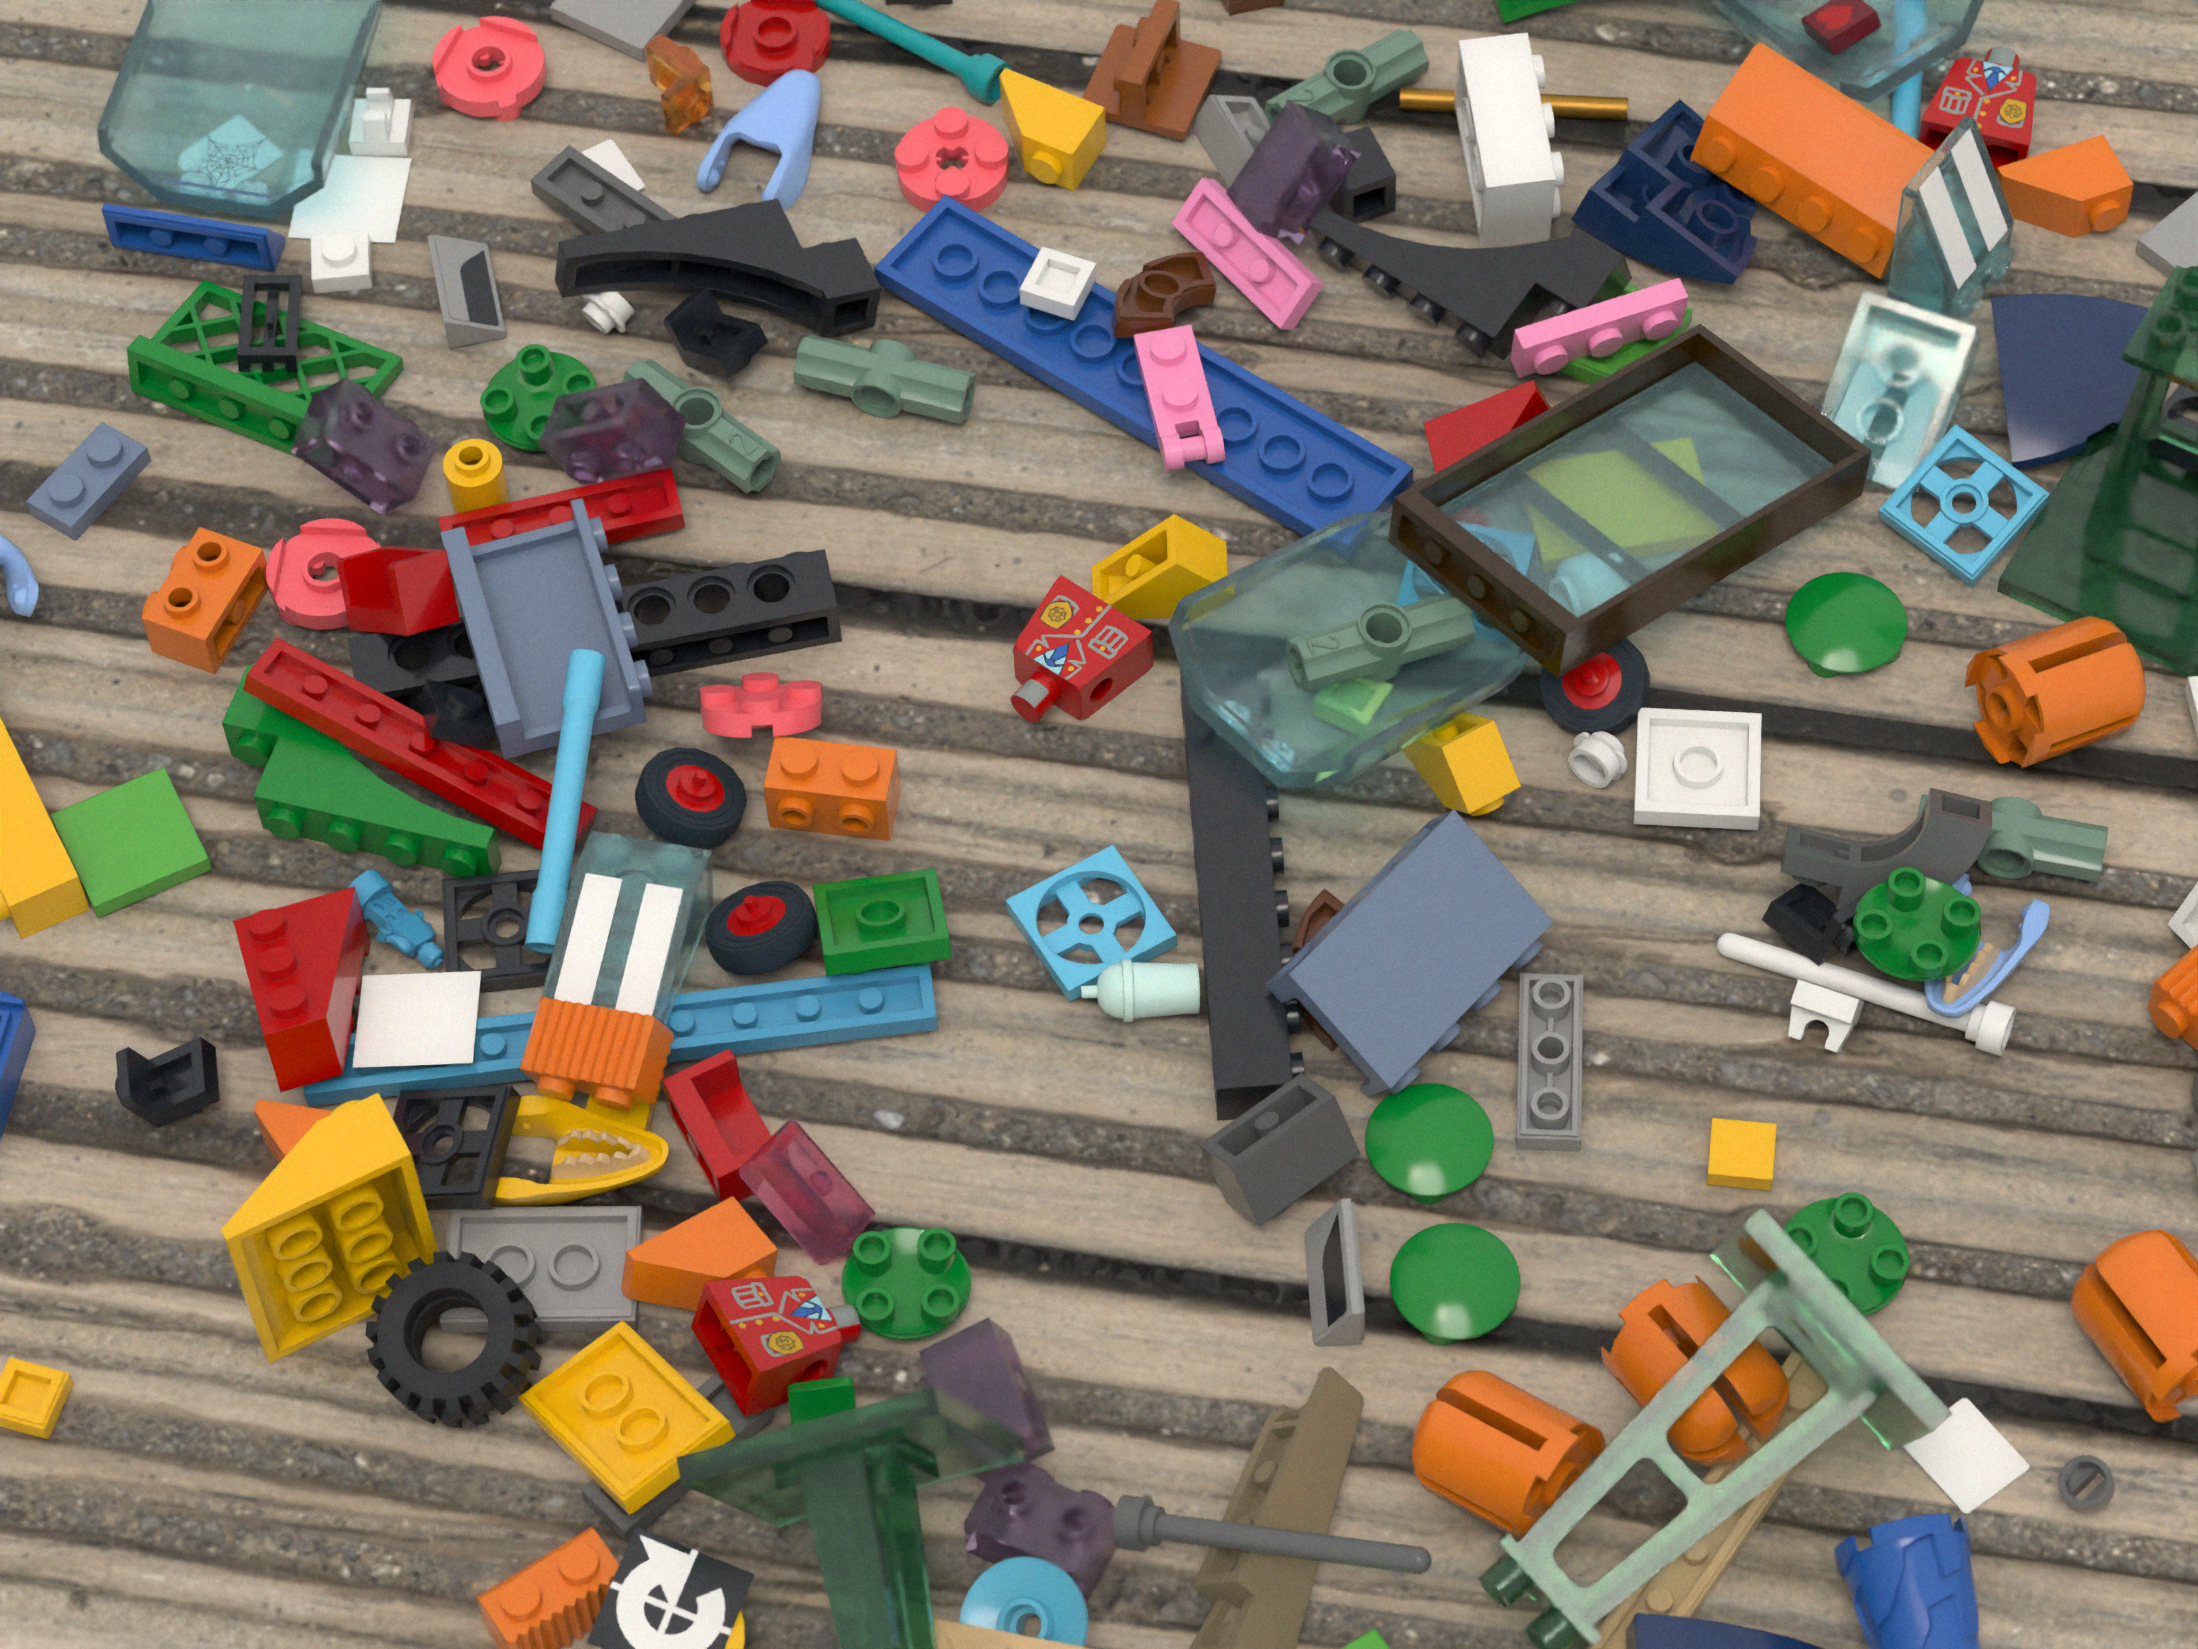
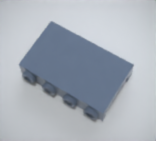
M582 498L570 501L573 519L568 522L472 547L469 546L464 526L440 532L443 548L447 551L454 590L504 760L559 745L564 713L562 699L569 654L572 650H593L606 656L600 704L594 716L591 736L647 722L643 697L653 695L648 669L644 659L635 662L632 660L629 649L638 647L633 621L629 611L619 614L617 612L614 601L623 599L618 573L614 563L603 566L600 553L609 551L603 525L599 516L588 518Z
M1454 809L1430 820L1265 985L1281 1003L1297 998L1366 1075L1367 1079L1359 1088L1367 1097L1386 1090L1396 1094L1419 1075L1421 1068L1416 1062L1429 1049L1434 1053L1441 1050L1460 1033L1462 1026L1457 1020L1470 1007L1474 1011L1479 1010L1501 991L1503 986L1497 979L1510 966L1514 970L1519 969L1541 950L1543 944L1538 938L1553 921Z

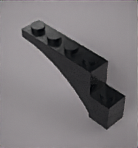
M778 198L757 203H745L737 207L712 212L690 214L681 218L646 225H634L629 228L590 236L583 235L574 239L559 241L555 283L562 298L599 292L638 290L692 294L698 287L709 289L716 298L762 308L801 322L816 329L820 337L875 326L881 286L857 238L837 242H824L816 246L802 248Z
M1324 207L1320 208L1308 224L1319 245L1316 248L1317 253L1329 264L1340 270H1344L1349 265L1362 273V280L1381 296L1390 298L1393 293L1409 302L1408 308L1425 323L1436 327L1439 322H1442L1455 330V337L1471 351L1483 355L1488 350L1502 360H1505L1512 350L1514 330L1530 325L1542 308L1550 318L1604 302L1619 297L1632 279L1625 256L1578 227L1574 229L1570 236L1551 241L1514 247L1459 248L1428 245L1391 237L1355 224Z

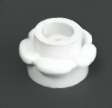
M617 291L581 295L587 303L581 312L599 331L607 335L613 327L621 333L627 330L625 323L635 312L631 305Z
M1603 731L1594 732L1591 735L1587 732H1582L1575 737L1573 742L1575 748L1569 754L1568 762L1574 774L1581 781L1595 788H1604L1612 780H1619L1621 774L1626 772L1627 760L1624 756L1625 751L1616 737Z

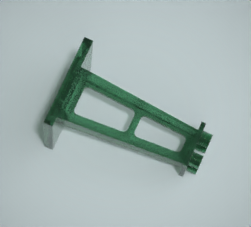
M2176 265L2123 351L2121 360L2140 368L2120 427L2108 425L2099 432L2089 436L2086 441L2085 450L2075 454L2051 493L2049 503L2038 514L2000 576L1997 592L2066 623L2088 616L2112 621L2126 635L2127 643L2132 644L2138 655L2183 675L2192 677L2198 676V475L2148 454L2152 439L2159 438L2198 455V432L2168 419L2162 412L2170 382L2198 393V266L2183 268Z
M1763 1208L1759 1209L1709 1254L1745 1293L1746 1297L1517 1542L1508 1533L1488 1549L1497 1561L1479 1576L1477 1580L1503 1609L1514 1604L1524 1593H1527L1536 1602L1543 1612L1523 1631L1538 1649H1568L1572 1644L1577 1649H1586L1594 1646L1603 1637L1593 1626L1597 1621L1855 1417L1858 1416L1884 1446L1892 1452L1934 1432L1953 1414ZM1774 1328L1826 1384L1827 1392L1822 1399L1720 1482L1713 1485L1705 1484L1670 1448L1666 1439L1667 1431L1763 1330ZM1650 1459L1682 1492L1686 1498L1685 1509L1592 1586L1587 1588L1578 1587L1554 1561V1548L1638 1460Z
M935 1387L676 1457L680 1481L686 1487L777 1527L807 1519L810 1520L841 1649H937L917 1490L1026 1461L1021 1434Z

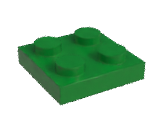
M936 868L812 885L826 976L837 974L859 975L872 969L900 965L922 966L935 960L952 958Z

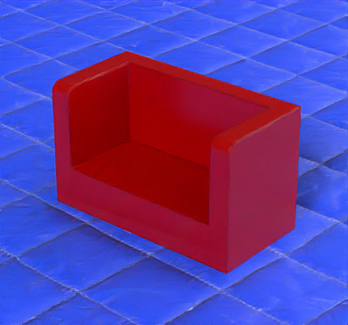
M385 546L343 557L337 561L350 630L409 636L460 621L446 550Z
M725 1050L662 1080L668 1112L719 1203L732 1196L737 1202H740L792 1177L788 1148L781 1137L773 1139L741 1084L737 1060L731 1050Z

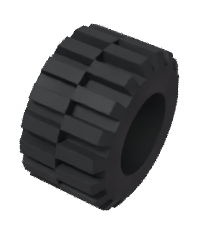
M448 1251L433 1252L434 1263L427 1265L418 1257L407 1263L412 1273L403 1280L395 1272L385 1282L392 1289L387 1299L376 1294L371 1308L378 1314L377 1322L367 1321L365 1336L374 1344V1347L367 1349L369 1361L379 1371V1374L376 1376L382 1385L409 1411L412 1410L421 1419L435 1424L436 1419H438L447 1427L462 1428V1420L469 1419L475 1426L490 1422L487 1415L488 1411L496 1408L503 1415L514 1406L508 1398L515 1390L523 1394L531 1387V1382L525 1376L528 1369L539 1370L542 1357L535 1351V1345L543 1343L542 1329L534 1321V1318L538 1315L532 1303L512 1278L508 1277L498 1265L490 1260L483 1263L473 1253L461 1251L460 1258L455 1259ZM473 1307L482 1310L488 1319V1337L480 1355L465 1368L454 1372L439 1373L426 1368L422 1360L421 1348L423 1337L430 1324L439 1315L453 1308Z

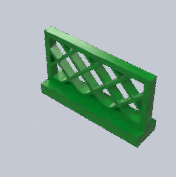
M206 280L195 289L151 339L138 335L126 349L131 391L328 470H332L343 457L342 441L403 371L402 357L303 318L301 319L299 349L317 345L329 350L330 355L305 360L298 359V372H286L285 363L275 365L274 372H262V368H258L257 363H251V372L238 373L217 366V364L238 361V343L209 349L205 338L237 332L239 337L242 294ZM257 300L254 328L265 326L266 304ZM209 303L231 313V316L200 321L198 317ZM280 309L277 328L280 335L277 336L276 347H285L288 312ZM263 338L253 340V347H263ZM197 340L200 351L184 353L170 346L175 343ZM362 365L378 369L373 376L349 380L345 370ZM332 371L337 372L340 382L308 388L306 376ZM296 379L299 390L286 393L265 384ZM346 398L348 404L341 414L316 405Z

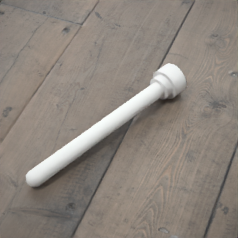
M1734 933L1723 934L1717 942V949L1724 957L1966 1032L1965 1039L1976 1042V1049L1997 1056L2003 1054L2013 1027L2016 1008L1990 1000L1988 1005L1979 1003L1964 1016L1947 1018L1934 1013L1928 1008L1924 992L1827 962L1818 966L1805 955Z

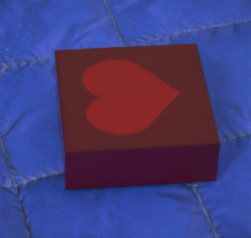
M1830 0L1801 18L1806 34L1834 56L1882 27L1876 10L1862 0Z

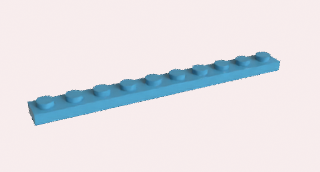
M930 963L922 966L871 970L859 975L838 974L657 996L652 1016L656 1017L674 1034V1041L670 1044L671 1053L667 1056V1063L710 1058L728 1049L736 1055L938 1030ZM617 1001L591 1005L615 1009ZM536 1011L477 1018L473 1063L352 1068L356 1033H352L343 1075L305 1085L304 1095L307 1105L310 1107L363 1100L376 1093H379L381 1098L399 1096L402 1090L464 1088L531 1080L519 1069Z

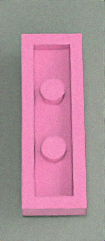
M1202 177L1171 222L1182 235L1200 252L1204 253L1205 257L1280 329L1293 331L1325 285L1215 179Z
M1676 278L1515 329L1510 356L1511 362L1519 378L1536 372L1540 375H1546L1562 369L1568 362L1590 355L1593 357H1604L1616 352L1627 343L1643 338L1649 340L1664 338L1682 326L1688 295L1680 278Z

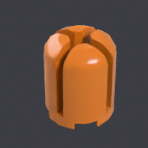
M2092 616L2079 618L1977 653L1967 665L1965 687L1976 685L1977 702L1983 720L1974 722L1973 726L1984 747L1998 763L2003 764L2013 761L2021 765V768L2126 732L2139 718L2140 711L2144 707L2146 695L2144 670L2135 648L2131 643H2127L2126 635L2112 621Z
M2164 1230L2140 1231L2114 1241L2097 1255L2096 1264H2088L2073 1287L2070 1305L2076 1322L2150 1417L2156 1422L2164 1423L2182 1416L2176 1409V1404L2188 1397L2198 1395V1260L2179 1237Z
M1695 1275L1698 1283L1689 1282L1673 1287L1666 1279H1663L1639 1293L1620 1311L1618 1315L1626 1324L1615 1338L1610 1354L1602 1346L1603 1365L1689 1461L1706 1467L1730 1464L1750 1453L1747 1443L1735 1431L1738 1424L1733 1414L1760 1443H1764L1777 1428L1790 1404V1387L1787 1376L1781 1365L1699 1276Z
M1468 1370L1456 1374L1437 1391V1400L1427 1404L1416 1424L1412 1447V1464L1416 1477L1426 1490L1536 1549H1539L1538 1541L1545 1536L1558 1542L1576 1522L1590 1498L1588 1495L1580 1492L1579 1489L1587 1474L1592 1455L1604 1460L1605 1438L1601 1430L1489 1371Z

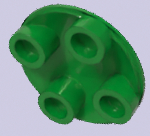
M531 344L523 347L518 352L515 360L506 364L494 375L480 397V404L487 426L500 441L521 450L541 451L564 445L576 438L587 428L596 413L599 392L594 376L582 362L566 354L549 352L543 345Z
M1835 572L1816 577L1805 583L1795 592L1787 607L1785 626L1791 644L1808 661V667L1811 672L1819 677L1833 678L1840 673H1862L1874 670L1884 664L1895 662L1900 657L1906 638L1907 615L1897 595L1880 581L1858 573Z
M1912 867L1895 869L1890 873L1888 880L1870 889L1859 901L1855 909L1857 913L1853 916L1854 939L1864 957L1881 971L1910 981L1937 980L1961 970L1975 955L1981 937V908L1978 903L1942 881L1926 878L1922 872Z
M1414 1084L1406 1086L1396 1094L1391 1093L1374 1109L1368 1120L1365 1132L1366 1154L1378 1175L1396 1189L1410 1194L1418 1203L1426 1205L1437 1204L1446 1195L1460 1191L1473 1183L1486 1169L1493 1153V1130L1486 1112L1468 1094L1443 1084Z
M1848 1192L1842 1194L1839 1198L1823 1199L1807 1205L1789 1220L1780 1235L1777 1260L1785 1285L1799 1302L1821 1315L1838 1319H1854L1871 1315L1886 1307L1898 1295L1905 1282L1909 1269V1256L1900 1230L1886 1214L1874 1207L1871 1201L1860 1193Z
M1445 1223L1431 1226L1416 1233L1399 1249L1390 1271V1290L1393 1301L1401 1315L1412 1326L1420 1330L1428 1342L1434 1345L1446 1346L1456 1340L1472 1339L1487 1334L1512 1316L1518 1304L1520 1273L1513 1254L1498 1237L1477 1226L1463 1223Z
M896 1227L880 1232H864L857 1237L853 1243V1251L848 1257L842 1272L841 1289L845 1304H850L855 1308L860 1324L867 1330L893 1340H919L945 1330L959 1318L970 1297L971 1274L965 1257L956 1247L955 1237L949 1231L943 1228H930L927 1230L917 1227Z

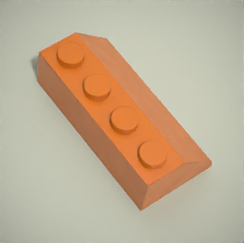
M1761 42L1753 47L1708 112L1690 157L1693 161L1879 279L1910 254L1917 244L1929 216L1919 190L1920 186L1937 166L1944 180L1952 163Z

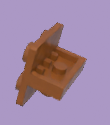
M1157 0L1149 17L1142 16L1136 28L1124 24H1118L1115 27L1082 99L1105 107L1106 120L1177 139H1185L1222 62V52L1219 49L1181 40L1180 2Z

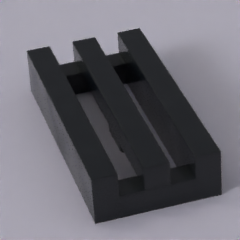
M244 275L237 349L239 372H251V363H261L262 372H274L275 363H285L286 372H298L304 293L302 275ZM257 291H267L263 347H253ZM280 291H289L285 347H276Z

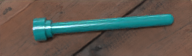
M814 0L817 5L961 77V82L967 86V92L970 95L988 104H994L1001 98L1000 74L1004 68L1012 70L1009 63L991 54H984L983 56L975 54L970 57L859 0Z

